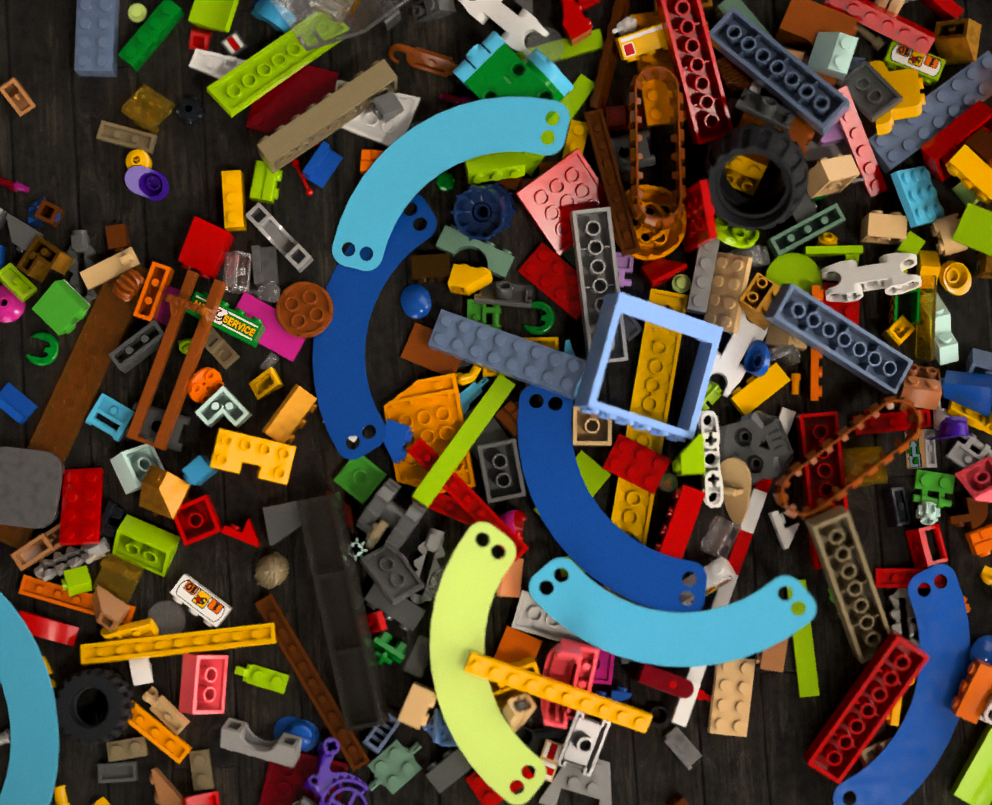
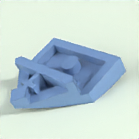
M435 708L434 715L426 722L425 727H421L428 732L434 743L442 747L458 746L445 722L441 709Z

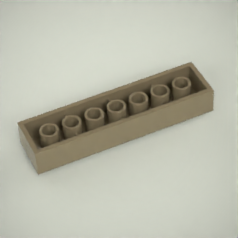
M385 59L380 62L379 60L375 61L370 65V69L357 73L352 81L341 84L336 92L326 94L321 102L310 105L305 113L295 115L286 126H279L274 131V134L259 140V144H257L259 156L272 174L372 107V100L374 98L398 89V77Z
M840 505L805 521L852 653L862 664L873 658L891 631L850 513Z

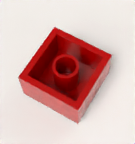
M204 495L181 505L174 519L185 546L218 534L223 530L210 495Z

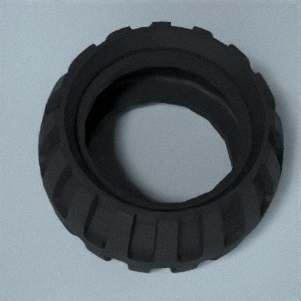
M749 123L741 128L735 127L715 142L705 159L702 180L708 181L711 204L714 205L715 214L720 219L723 218L732 227L745 228L746 231H755L760 228L766 230L774 227L777 223L787 220L801 204L808 185V165L801 147L797 142L791 140L790 134L784 130L779 131L770 124H764L763 126ZM747 153L761 154L773 160L782 170L786 181L785 187L780 193L768 199L755 200L744 197L734 190L729 183L725 169L726 164L733 158Z

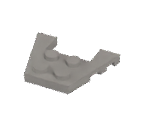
M597 758L591 777L583 775L581 768L566 763L565 768L561 767L552 783L549 784L544 794L540 797L539 803L557 805L562 788L600 799L598 805H612L610 762Z

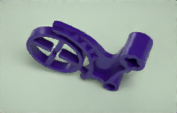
M328 738L320 742L317 746L319 756L316 761L315 772L312 776L303 780V787L308 790L310 789L318 797L317 805H343L333 799L336 794L342 791L352 793L346 805H352L356 796L360 799L362 805H368L363 794L370 789L361 779L349 773H334L329 768L335 754L340 749L338 740ZM341 783L353 784L361 790L358 791L350 787L343 788ZM337 784L338 790L334 791L325 802L326 794Z

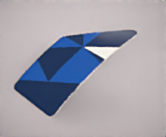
M42 196L29 207L28 226L43 227V222L34 215L42 200H45V196Z

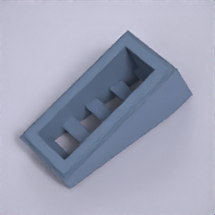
M385 710L362 744L378 755L401 722ZM387 719L389 722L394 724V726L390 727L385 722H383V720ZM380 725L383 726L385 729L389 731V733L386 734L378 727ZM377 732L383 736L384 740L379 739L374 733ZM372 738L374 741L380 744L379 747L375 746L369 740Z

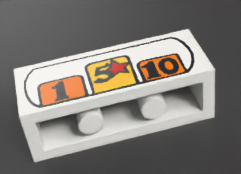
M722 556L704 567L707 574L705 597L737 578L729 561ZM692 574L682 582L686 586H693L697 581V577L695 574ZM684 591L680 594L679 599L682 604L689 606L694 602V595L689 591Z
M183 574L170 592L173 595L172 599L180 605L182 603L187 605L190 613L195 616L199 614L204 618L203 622L211 628L213 626L219 627L233 609L188 574Z

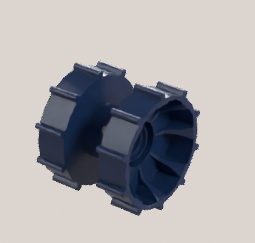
M499 181L496 183L482 182L477 186L473 184L469 186L470 189L456 195L457 200L454 210L450 213L453 214L457 226L455 230H460L465 236L469 237V241L485 239L488 242L492 236L497 237L499 232L513 226L511 222L518 208H515L512 198L513 192H509L501 186ZM482 206L488 209L487 216L481 213Z

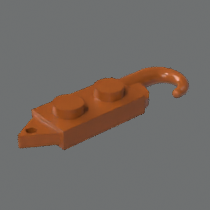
M397 43L388 50L390 60L396 64L399 61L395 59L393 53L401 51L407 53V62L411 67L444 77L454 74L452 71L458 66L452 60V57L419 47L414 48Z

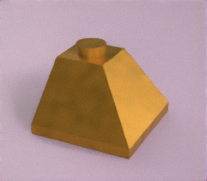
M151 465L142 481L139 506L174 520L191 485L170 472Z

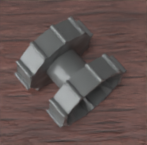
M389 478L367 506L356 526L368 534V531L375 522L378 523L381 520L388 524L387 527L392 530V533L384 546L396 554L428 508L415 500L409 509L405 510L393 500L402 486Z

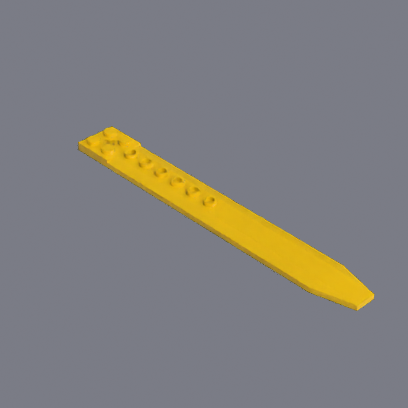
M651 288L648 302L662 307L669 306L670 310L685 314L689 295ZM645 321L629 412L667 424L682 337L681 333ZM627 425L625 437L662 454L664 436H654L649 434V431L632 429V425ZM618 477L611 521L628 536L634 534L644 546H646L654 495Z

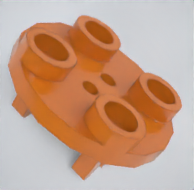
M210 367L197 371L188 384L189 397L196 403L203 405L214 393L224 386L220 373Z

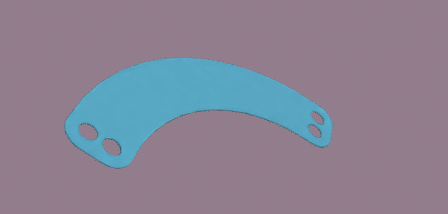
M498 97L458 105L414 126L393 142L376 159L351 195L339 221L332 245V253L335 260L343 266L363 271L377 268L382 261L394 225L406 206L426 184L442 172L459 163L475 157L500 152H529L541 155H553L559 152L565 143L570 122L568 109L561 102L535 97ZM550 111H555L559 114V122L554 126L548 125L545 120L547 113ZM546 130L552 131L555 135V140L550 145H545L541 141V135ZM347 242H351L355 246V253L352 256H345L342 252V247ZM363 247H370L373 251V257L368 261H364L360 257V250Z
M563 557L555 558L547 563L531 578L529 583L531 597L554 620L574 635L616 656L640 663L666 667L716 665L745 658L766 650L790 637L812 621L816 614V603L813 597L797 579L787 575L775 578L763 588L742 600L723 607L696 612H667L635 605L603 589L591 580L573 561ZM558 568H564L568 571L569 577L565 582H558L555 579L554 572ZM545 580L552 582L554 586L553 592L548 595L541 593L539 589L540 583ZM788 586L792 589L793 595L789 600L779 598L778 590L781 587ZM801 601L805 604L806 610L802 615L792 613L791 605L794 602Z
M0 592V682L7 702L11 733L10 759L6 779L0 794V805H50L58 769L59 754L58 716L56 714L54 692L38 645L13 605Z

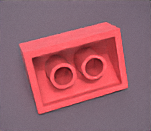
M183 654L179 712L187 714H224L229 655Z

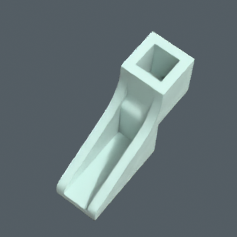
M937 292L920 296V308L931 335L933 355L939 365L959 361L958 342L951 332L950 312Z

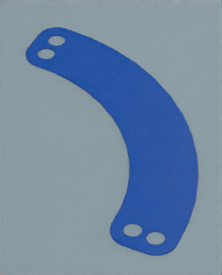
M416 194L410 201V203L417 205V212L412 216H408L403 210L394 225L379 266L370 271H363L338 263L325 289L331 297L334 312L329 326L321 334L315 336L313 340L314 386L326 429L339 454L349 460H356L378 447L386 436V426L374 404L366 375V335L374 305L390 275L402 260L436 231L437 219L425 199L419 194ZM417 218H424L427 221V226L422 231L414 229L413 224ZM352 243L344 253L345 256H352L355 253V246ZM363 247L360 250L361 259L368 261L373 257V251L370 247ZM367 425H372L376 429V434L371 439L364 438L362 434L363 428ZM354 435L359 438L360 444L356 449L352 450L346 446V440Z
M533 385L527 386L519 397L517 420L519 453L523 474L531 498L555 540L571 559L591 577L633 602L667 612L700 611L704 605L707 574L704 568L696 562L674 558L640 544L625 534L606 516L589 493L575 458L571 426L572 399ZM534 394H539L543 397V405L539 408H533L529 403L530 397ZM552 397H559L563 402L561 409L557 411L551 410L548 406L549 400ZM690 571L696 575L697 581L693 586H686L682 582V576L685 572ZM684 591H689L694 595V602L689 606L681 604L679 600L680 594Z
M936 564L914 575L909 581L907 593L915 614L919 647L930 658L918 673L910 706L897 732L871 763L836 787L833 793L834 805H846L843 802V795L847 791H853L856 795V800L852 805H902L922 785L937 765L949 744L959 717L951 711V701L954 697H957L959 685L968 674L971 646L969 621L964 597L956 574L948 565ZM943 574L947 579L945 587L939 589L935 586L934 579L937 575ZM921 583H927L930 586V593L926 597H921L918 594L917 589Z

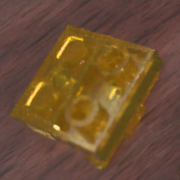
M143 84L122 106L121 111L125 116L132 119L134 124L156 135L159 131V124L174 110L175 103Z
M882 447L843 449L842 455L846 476L848 477L850 474L856 476L864 470L862 465L866 462L871 465L878 460V453L882 451ZM878 465L879 471L871 477H862L863 483L859 487L887 483L886 467Z
M108 553L106 559H103L100 564L102 568L92 589H96L99 585L119 600L129 604L145 569Z

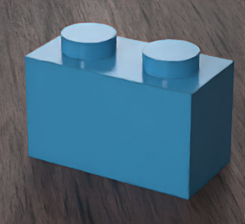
M202 455L196 457L182 469L185 473L183 475L184 479L190 485L198 486L204 484L218 470L209 467L210 461L206 456Z

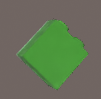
M63 279L54 281L32 310L58 335L70 334L75 329V324L87 315L86 311L91 305Z

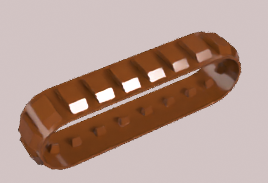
M649 65L641 68L639 75H634L631 81L628 96V110L630 111L628 128L632 129L629 132V147H631L629 165L633 166L629 172L630 184L633 185L630 189V202L634 203L631 211L636 221L639 220L644 228L652 231L654 229L664 231L673 227L674 220H679L685 207L682 202L686 198V186L682 185L685 181V167L681 166L685 161V148H682L684 130L680 129L684 124V111H681L683 93L679 92L681 82L678 76L674 75L670 68L662 65ZM652 79L663 81L667 84L668 90H672L673 98H670V105L674 106V116L670 117V123L674 124V134L671 135V142H675V153L671 154V160L675 161V172H672V179H676V190L672 191V197L676 198V206L671 207L670 212L673 213L669 217L667 215L661 216V219L645 213V206H641L639 198L643 197V191L639 190V179H643V172H639L638 161L643 160L642 154L638 153V142H642V135L638 134L637 124L642 123V117L637 116V106L641 105V98H637V90L642 89V82Z
M896 396L881 399L880 405L874 403L864 410L865 416L858 415L848 422L849 428L844 426L833 434V440L828 438L820 443L817 452L811 450L802 457L804 462L800 463L798 461L788 467V474H782L775 483L777 493L773 494L776 505H780L783 508L782 513L791 519H795L799 515L801 520L814 517L817 511L823 513L832 506L830 501H839L848 494L846 489H855L863 483L862 477H871L879 471L878 465H887L894 459V453L901 454L910 447L909 442L917 441L922 432L920 429V422H923L921 411H917L914 407V402L906 397L897 400ZM895 404L900 406L899 410L902 412L907 411L909 415L907 418L908 422H911V428H907L905 432L907 437L903 441L895 440L893 442L894 448L887 453L882 450L878 453L879 459L871 465L868 462L862 465L864 470L858 475L850 474L847 477L849 482L841 488L834 486L831 489L833 494L825 500L821 497L817 499V506L810 510L808 506L802 507V513L796 511L797 506L793 504L787 505L788 495L784 494V487H789L791 483L788 479L795 474L797 477L802 475L801 469L809 462L815 465L818 462L817 456L824 451L828 454L833 451V444L840 439L844 442L849 439V432L855 428L863 429L865 427L863 422L871 416L875 419L879 417V410L886 406L887 410L894 409Z

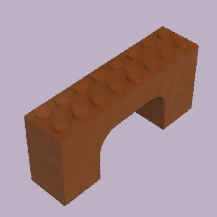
M791 0L775 39L800 50L808 51V54L811 55L818 32H841L855 37L859 28L856 26L858 19L811 0ZM815 72L834 87L837 78ZM744 112L738 127L741 128L749 123L763 126L768 123ZM796 115L792 123L788 122L791 125L788 134L791 135L793 142L799 144L805 157L808 150L805 145H809L815 131Z

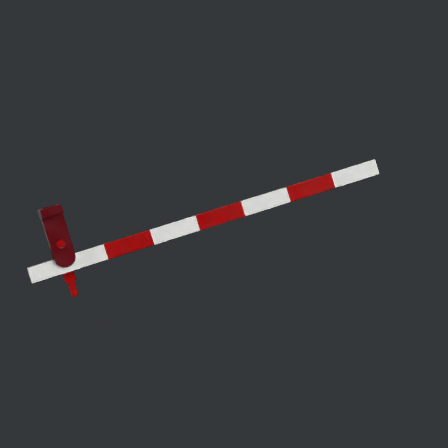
M782 407L778 417L788 436L796 412ZM764 478L754 484L751 492L748 512L744 521L739 526L728 558L737 578L772 479L767 480ZM737 578L717 589L710 610L729 604ZM639 663L634 681L678 697L670 720L671 722L686 727L695 699L711 702V695L699 689L706 666L690 667L685 679L651 665Z

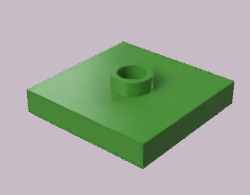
M362 456L356 460H349L333 481L361 504H364L387 474L365 456Z

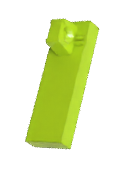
M863 245L805 246L802 249V254L807 257L844 256L845 261L854 260L857 264H859V256L863 253Z

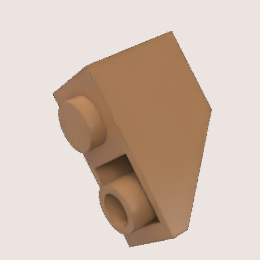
M98 585L91 598L96 622L113 633L126 618L130 607Z

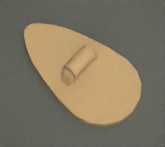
M730 457L725 459L720 465L723 480V500L729 517L734 524L739 525L744 521L749 508L751 474L746 463L739 458Z

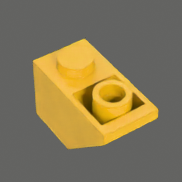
M453 264L447 284L451 293L470 296L492 283L493 277L491 271L485 267L476 268L470 267L467 264Z

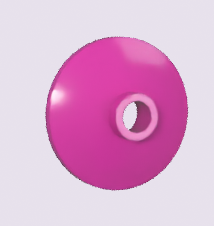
M1 285L0 322L10 323L21 317L25 310L26 301L22 303L5 285ZM3 300H7L6 306H2Z

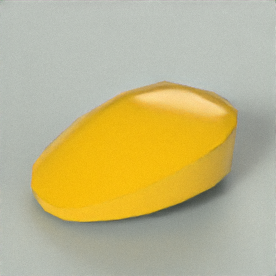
M947 261L941 266L938 278L940 284L947 292L957 296L969 291L972 278L964 264L956 261Z

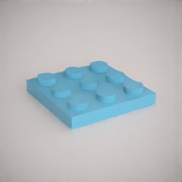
M926 166L900 170L890 174L911 228L935 222V219L945 217L944 209L939 203L937 191L932 185L931 176Z

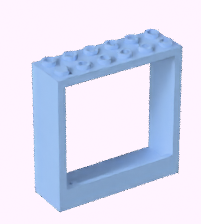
M621 292L606 294L574 406L580 408L582 413L598 414V418L615 420L614 423L624 426L626 424L632 425V429L649 431V434L658 437L660 435L665 436L669 441L685 442L686 440H693L723 328ZM621 313L700 341L677 427L596 401Z

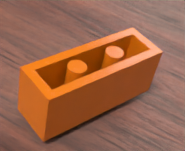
M152 262L133 316L147 322L157 319L166 291L175 272L171 267Z
M975 658L974 662H971L968 667V674L965 680L963 679L959 685L957 697H954L951 701V711L956 716L977 724L992 693V664Z

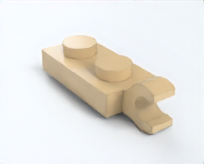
M152 686L142 696L143 700L151 705L150 710L176 735H179L189 724L190 721L163 695L158 696V691L155 687Z

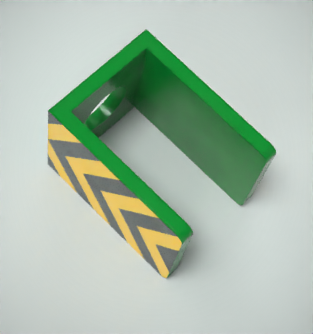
M918 288L903 293L912 295V325L919 322L921 289ZM890 295L889 323L892 324L897 321L898 295Z

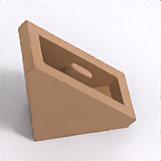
M14 77L0 85V92L20 117L36 106L20 82Z

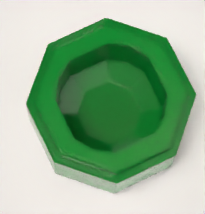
M445 172L438 175L436 181L439 190L444 192L452 190L455 183L453 176Z

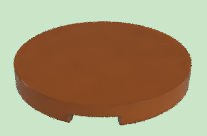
M308 281L291 284L282 291L283 293L280 295L276 305V316L280 326L288 334L297 338H312L326 330L333 318L334 309L331 297L324 288Z

